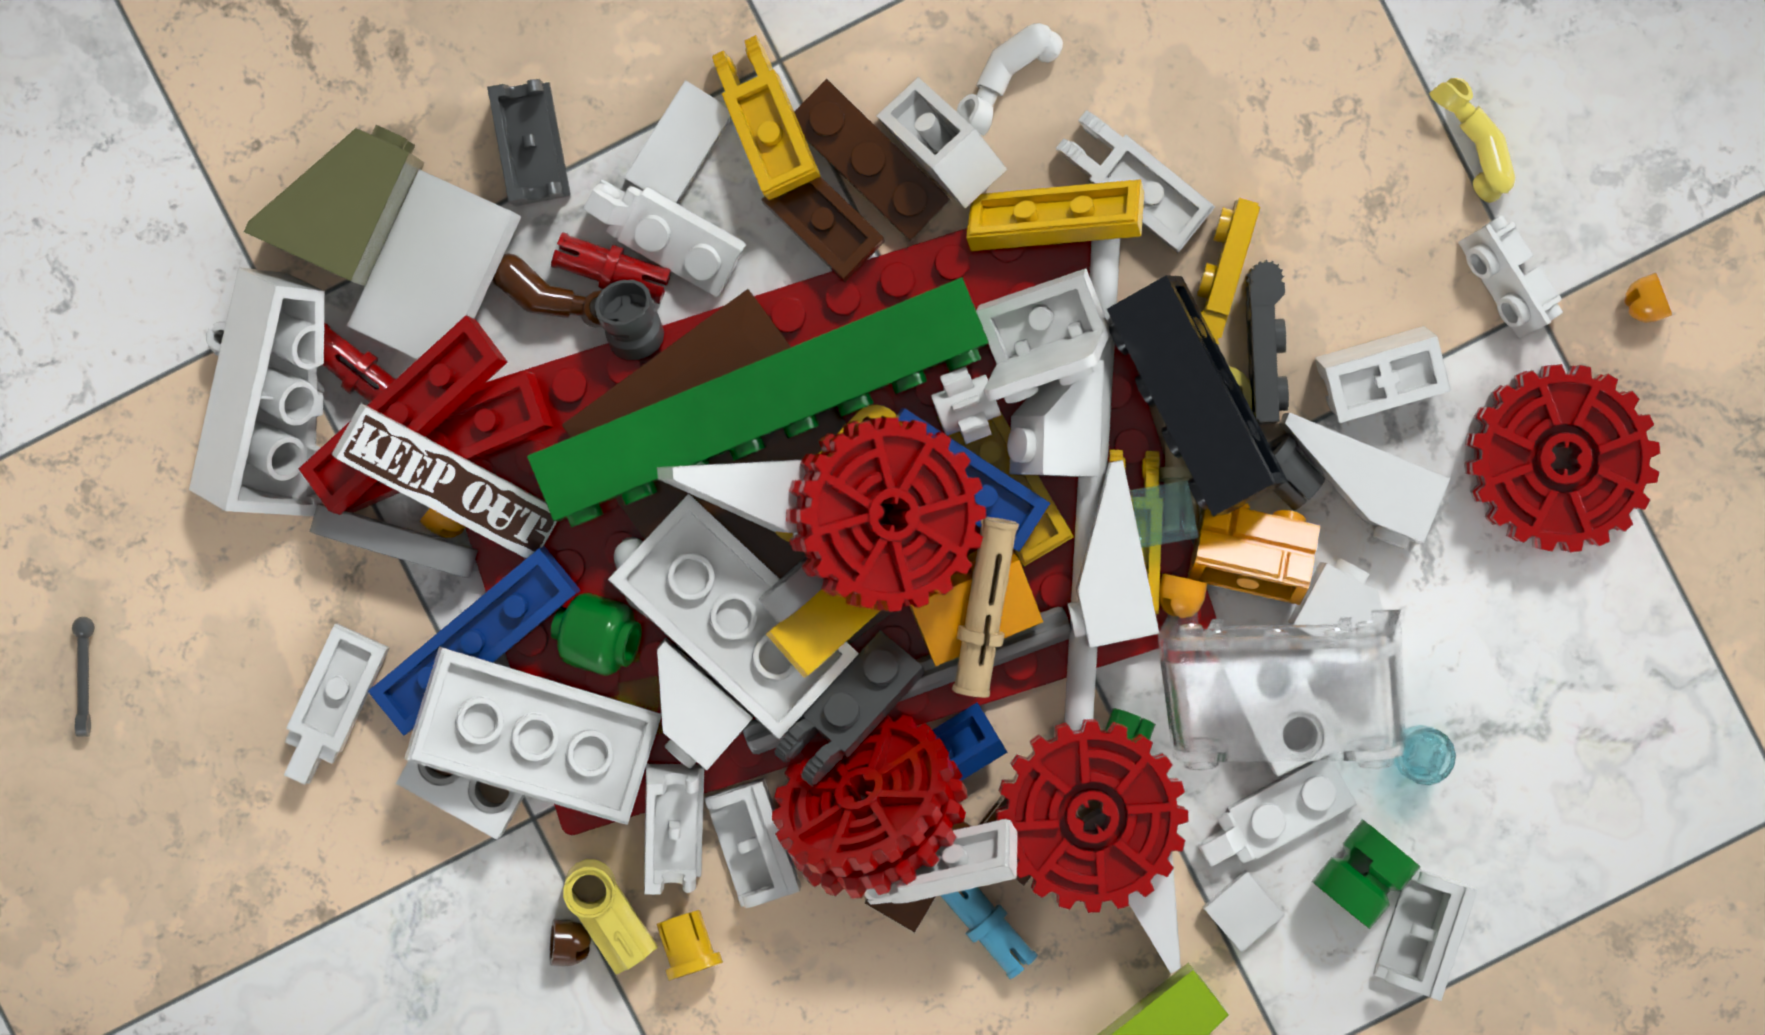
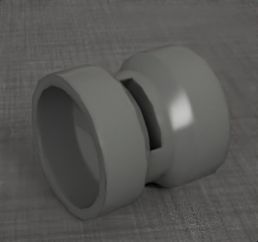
M620 280L608 285L600 292L596 298L595 311L601 327L605 329V335L611 351L617 357L625 360H640L658 350L663 342L665 332L659 315L655 311L649 289L643 283L635 280Z

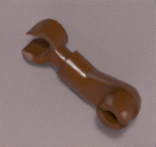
M510 253L503 255L492 281L522 309L530 313L568 318L570 314L581 316L583 322L588 326L594 328L601 327L599 319L591 314L589 307L590 302L596 299L602 290L594 291L586 297L574 295L573 290L549 286L517 255Z

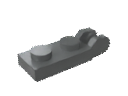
M1267 260L1263 263L1259 261L1258 265L1256 264L1253 266V269H1249L1250 272L1246 275L1247 280L1245 281L1248 284V287L1245 288L1248 374L1252 390V412L1259 425L1279 422V411H1288L1289 407L1287 376H1278L1277 353L1286 352L1285 320L1275 319V304L1285 294V283L1282 282V278H1284L1282 275L1283 269L1281 270L1278 267L1279 264H1274V261L1268 262Z
M880 630L802 715L804 719L797 722L788 731L787 735L776 746L775 755L785 763L787 761L790 762L819 733L829 743L822 746L815 756L807 762L801 774V778L808 784L816 785L844 755L848 758L920 680L925 673L923 666Z

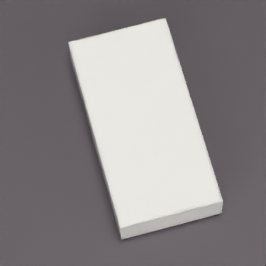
M685 80L624 178L642 190L649 187L678 204L731 120L727 106Z

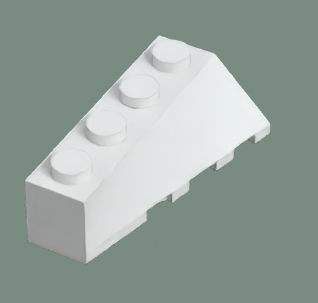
M238 267L189 487L191 492L224 511L314 516L317 504H322V501L298 468L320 449L316 445L317 416L323 415V393L317 391V367L324 364L325 291L288 273Z

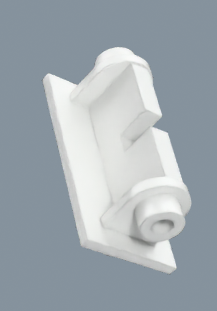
M1501 215L1483 226L1480 230L1458 242L1466 255L1470 269L1477 277L1481 278L1497 304L1500 317L1513 329L1518 339L1551 323V320L1563 313L1558 305L1562 298L1557 294L1542 268L1538 266L1525 275L1519 268V265L1533 257V254L1516 229L1514 222L1507 224Z

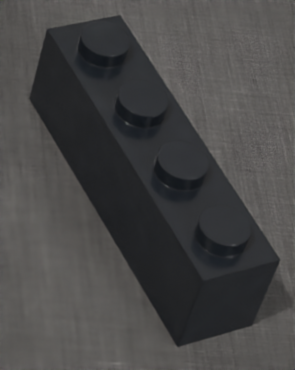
M1166 275L1107 308L1113 321L1109 325L1111 337L1122 354H1130L1140 373L1135 377L1138 390L1149 406L1153 407L1156 405L1166 424L1162 428L1163 438L1176 458L1183 457L1192 475V478L1188 480L1190 491L1203 510L1209 509L1213 517L1229 514L1288 482L1182 276Z

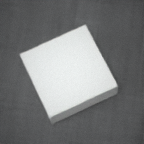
M1244 870L1203 906L1204 910L1241 952L1285 916L1247 870Z

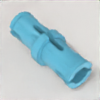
M978 887L960 891L964 897L959 892L940 895L969 928L966 935L972 942L979 940L1003 968L1009 979L1014 978L1024 970L1022 965L1010 953V950L1023 965H1030L1037 958V953L1030 949L1005 920L1007 912L1001 905L994 907Z

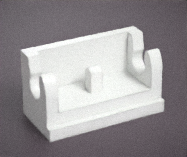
M1425 326L1315 357L1318 373L1324 379L1327 387V404L1336 415L1339 423L1451 391L1438 337Z
M646 764L644 895H661L666 883L682 884V889L685 893H690L696 889V878L701 877L704 768L700 764H694L691 769L684 764Z
M765 777L704 798L741 907H754L800 892L801 883L793 860L788 854V850L783 848L775 834L780 829L772 821V811L775 810Z
M1419 869L1404 889L1400 891L1373 974L1385 979V982L1442 1001L1478 891L1467 884Z

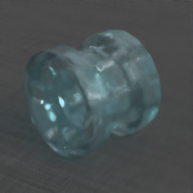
M1415 725L1408 727L1398 735L1393 744L1392 757L1394 765L1403 776L1417 784L1432 785L1440 783L1449 776L1455 765L1456 753L1454 744L1446 734L1431 726ZM1416 746H1417V750L1415 751L1414 757L1409 758V757L1413 756L1414 750L1416 749Z

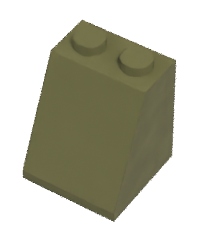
M375 125L372 134L355 128L250 219L244 232L365 287L418 170H422L425 163L412 154L415 144L409 142L408 139L378 125Z

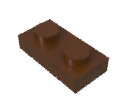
M822 177L816 178L774 199L768 200L765 196L761 199L763 204L844 282L885 242L884 237Z

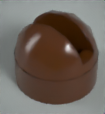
M553 919L549 948L551 966L576 965L587 958L592 939L581 923L571 920Z

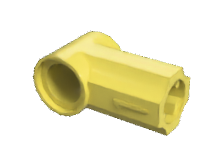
M585 859L577 862L569 869L563 887V898L566 906L573 914L577 915L616 975L629 970L658 948V945L616 883L612 870L604 862L596 859ZM594 875L604 882L606 892L599 900L586 902L575 894L573 889L574 883L582 876Z

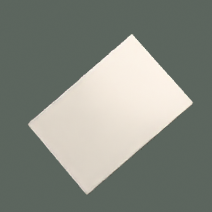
M419 169L347 326L418 359L465 315L473 319L475 318L521 216Z

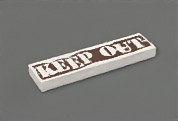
M360 403L332 453L336 459L526 559L544 546L557 521H553L548 506L542 499Z

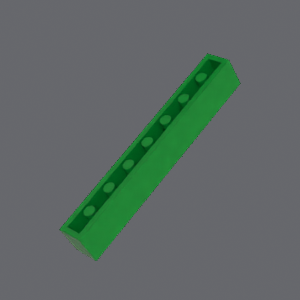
M961 277L530 454L527 458L553 521L568 518L572 528L604 515L600 504L616 497L622 496L625 505L657 493L658 491L654 484L655 481L659 480L657 467L710 465L709 459L728 451L733 461L765 449L762 438L784 429L787 439L820 426L816 415L838 407L842 417L874 404L870 393L892 385L896 395L927 382L924 371L946 363L949 372L977 362L981 360L978 349L987 346L989 341L964 280Z

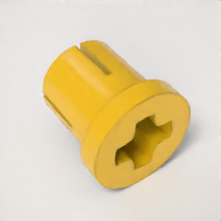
M700 910L656 924L670 968L665 970L668 981L723 963L720 952L714 953Z

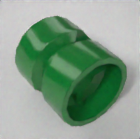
M1362 819L1342 843L1345 851L1342 858L1331 857L1311 882L1363 925L1371 929L1390 906L1387 894L1391 890L1402 891L1421 866Z

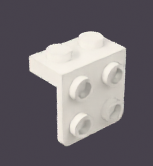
M1086 268L978 306L976 312L997 364L984 388L988 401L1004 398L1006 403L1019 402L1037 393L1039 385L1059 379L1061 385H1069L1081 381L1093 373L1092 367L1098 363L1110 336V331Z

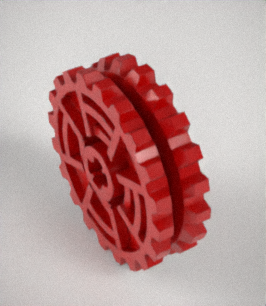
M1562 364L1541 366L1540 377L1533 370L1523 371L1514 375L1515 387L1499 385L1494 389L1491 395L1495 404L1491 408H1478L1474 418L1481 424L1478 433L1467 434L1465 442L1466 446L1474 449V459L1464 462L1465 474L1475 475L1478 485L1470 490L1474 501L1487 502L1490 506L1484 517L1492 525L1497 524L1501 526L1506 523L1508 525L1506 536L1512 540L1525 543L1532 537V548L1551 552L1554 550L1557 542L1561 551H1568L1570 553L1582 551L1584 540L1590 545L1602 546L1610 542L1609 530L1627 531L1633 525L1629 516L1630 512L1633 509L1645 510L1650 502V499L1643 492L1646 484L1657 483L1659 471L1650 467V458L1661 454L1659 442L1648 440L1646 432L1655 425L1650 414L1638 415L1634 409L1640 400L1633 391H1616L1618 379L1610 374H1598L1593 379L1591 367L1583 365L1570 366L1567 373H1565ZM1555 445L1557 448H1568L1570 446L1572 452L1567 457L1571 465L1569 470L1564 468H1555L1553 470L1551 464L1556 459L1555 454L1551 451Z
M898 417L871 418V421L860 423L853 421L843 425V433H838L837 435L832 433L826 434L819 440L822 452L816 455L806 454L800 465L806 471L803 480L791 481L789 492L797 497L796 507L786 510V522L797 525L798 534L789 539L792 550L805 552L807 560L801 568L808 577L817 575L818 578H824L821 587L822 591L829 596L838 595L843 598L846 597V604L854 607L894 612L901 611L902 606L912 605L915 608L928 605L929 594L937 592L940 595H945L953 589L950 577L955 572L967 574L972 564L966 555L969 548L981 547L983 536L975 531V524L977 521L986 519V507L975 503L974 495L983 489L979 477L968 478L965 472L971 460L965 452L953 454V452L948 450L951 442L949 436L943 432H937L936 434L926 432V423L917 420L907 422L899 421ZM880 504H892L893 509L887 515L891 525L879 523V519L884 515V510Z
M887 715L848 758L844 755L832 770L813 786L801 778V774L807 762L815 756L822 746L829 742L824 738L825 741L818 746L809 743L801 751L805 757L800 764H790L784 772L789 781L787 785L776 789L774 798L781 807L772 811V821L780 829L775 833L779 842L785 850H788L787 852L798 870L803 871V876L813 887L821 884L825 892L832 896H837L845 889L851 899L862 898L867 889L873 888L878 895L890 892L892 883L901 880L906 885L916 880V870L922 865L932 868L939 861L936 852L941 846H952L957 838L952 827L953 825L963 823L966 812L960 802L968 798L967 789L960 780L963 775L954 761H950L945 745L940 738L936 739V735L931 727L925 723L917 727L913 718L902 715L896 722H893L890 716Z
M1083 719L1080 730L1074 731L1066 722L1055 725V737L1046 740L1038 734L1029 741L1033 751L1028 757L1019 754L1014 756L1010 764L1016 771L1013 780L1002 779L998 791L1007 798L1005 806L996 808V821L1002 819L1011 820L1017 831V876L1023 878L1031 875L1033 881L1030 887L1034 893L1043 898L1048 893L1053 892L1056 894L1058 906L1068 910L1072 908L1076 901L1083 902L1088 913H1100L1102 903L1106 901H1112L1117 909L1129 906V894L1137 891L1146 897L1154 891L1151 879L1156 874L1165 877L1169 876L1174 869L1168 861L1171 851H1183L1186 840L1177 833L1178 825L1189 822V812L1184 806L1177 805L1176 799L1185 793L1183 783L1178 778L1168 777L1167 772L1173 764L1166 755L1159 753L1152 756L1150 754L1153 745L1152 741L1140 733L1132 740L1127 738V727L1122 724L1112 722L1107 731L1100 730L1096 719ZM1089 800H1099V809L1107 815L1103 825L1099 826L1094 822V830H1084L1083 820L1076 815L1081 804L1089 808Z

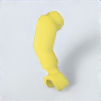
M1451 78L1447 82L1440 83L1429 95L1436 103L1454 112L1461 122L1459 126L1462 131L1475 143L1483 172L1474 178L1473 188L1477 195L1485 202H1495L1503 193H1509L1515 183V173L1505 136L1480 106L1475 108L1469 102L1473 98V92L1464 79Z

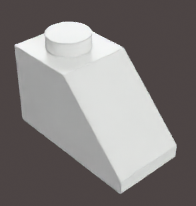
M919 77L877 115L882 124L933 179L964 208L986 191L1007 170L978 131Z
M1099 360L1092 367L1093 373L1081 381L1069 385H1061L1059 379L1039 385V391L1027 398L1011 416V433L1007 442L1008 454L1010 456L1009 474L1100 477L1104 360Z
M1341 558L1338 559L1334 567L1328 563L1320 562L1311 578L1306 595L1301 604L1296 605L1288 623L1396 680L1401 667L1378 590L1365 584L1370 574Z
M665 638L657 649L663 733L670 738L665 748L689 769L698 762L704 769L708 770L753 719V715L670 640Z

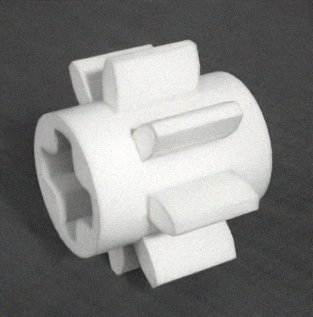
M963 367L940 376L944 391L931 395L945 434L948 436L960 431L966 444L992 435L988 420L1001 416L996 400L988 401L984 388L988 382L986 375L971 379L967 368Z

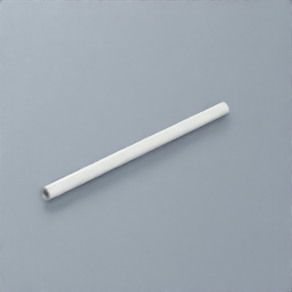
M1121 238L1091 241L1089 277L1108 325L1112 324L1113 321L1107 308L1117 303ZM1111 334L1099 359L1104 360L1100 477H1078L1071 602L1078 601L1076 585L1108 467L1115 346ZM1073 628L1069 635L1064 722L1070 726L1072 731L1080 730L1083 719H1093L1097 647L1090 648L1088 646L1086 635L1075 637Z

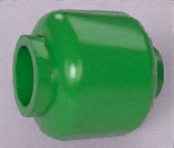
M591 593L580 594L571 601L568 607H560L554 616L551 626V638L557 641L559 657L569 666L603 676L611 675L617 672L621 666L627 667L633 662L640 645L642 633L641 624L635 621L634 613L628 605Z

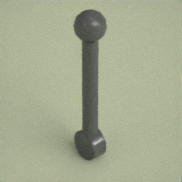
M84 616L75 619L72 624V632L77 637V715L75 718V734L77 737H89L91 733V717L89 714V637L94 633L95 627L92 620Z

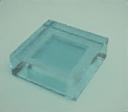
M1188 480L1129 490L1141 548L1198 538Z

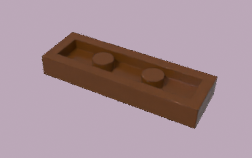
M827 78L794 111L806 141L909 241L950 201V198Z

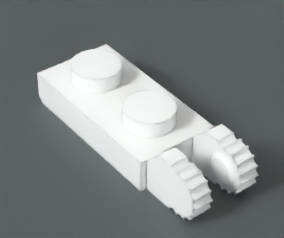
M1086 110L1078 120L1083 129L1095 139H1099L1105 145L1112 148L1113 151L1099 165L1073 141L1070 142L1063 138L1056 147V150L1080 171L1091 177L1089 179L1091 184L1141 179L1145 192L1142 225L1178 253L1213 211L1215 206L1128 135L1122 137L1096 115Z

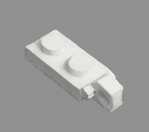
M602 179L593 188L583 208L605 224H609L606 232L614 238H618V242L662 267L671 269V272L715 297H718L722 292L746 246L744 241L649 187L642 191L629 186L626 192Z
M340 624L333 626L286 728L290 731L285 743L296 747L284 773L285 776L304 785L306 783L310 784L321 760L331 764L334 763L338 753L344 749L367 699L368 690L372 688L390 647Z
M1325 753L1227 807L1228 812L1217 818L1223 830L1199 842L1198 846L1211 867L1235 854L1238 855L1241 863L1244 864L1254 858L1257 860L1352 808L1357 803L1330 754Z
M1002 819L954 830L953 832L957 838L952 846H941L936 852L939 861L932 868L923 865L916 870V880L907 885L898 880L892 883L890 892L878 895L873 888L867 889L864 895L870 905L889 902L908 903L1017 879V831L1011 820Z

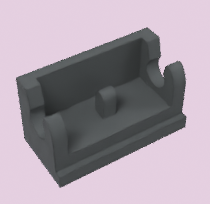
M540 79L527 80V84L509 87L506 84L487 87L508 201L514 206L571 196L550 82L543 83Z

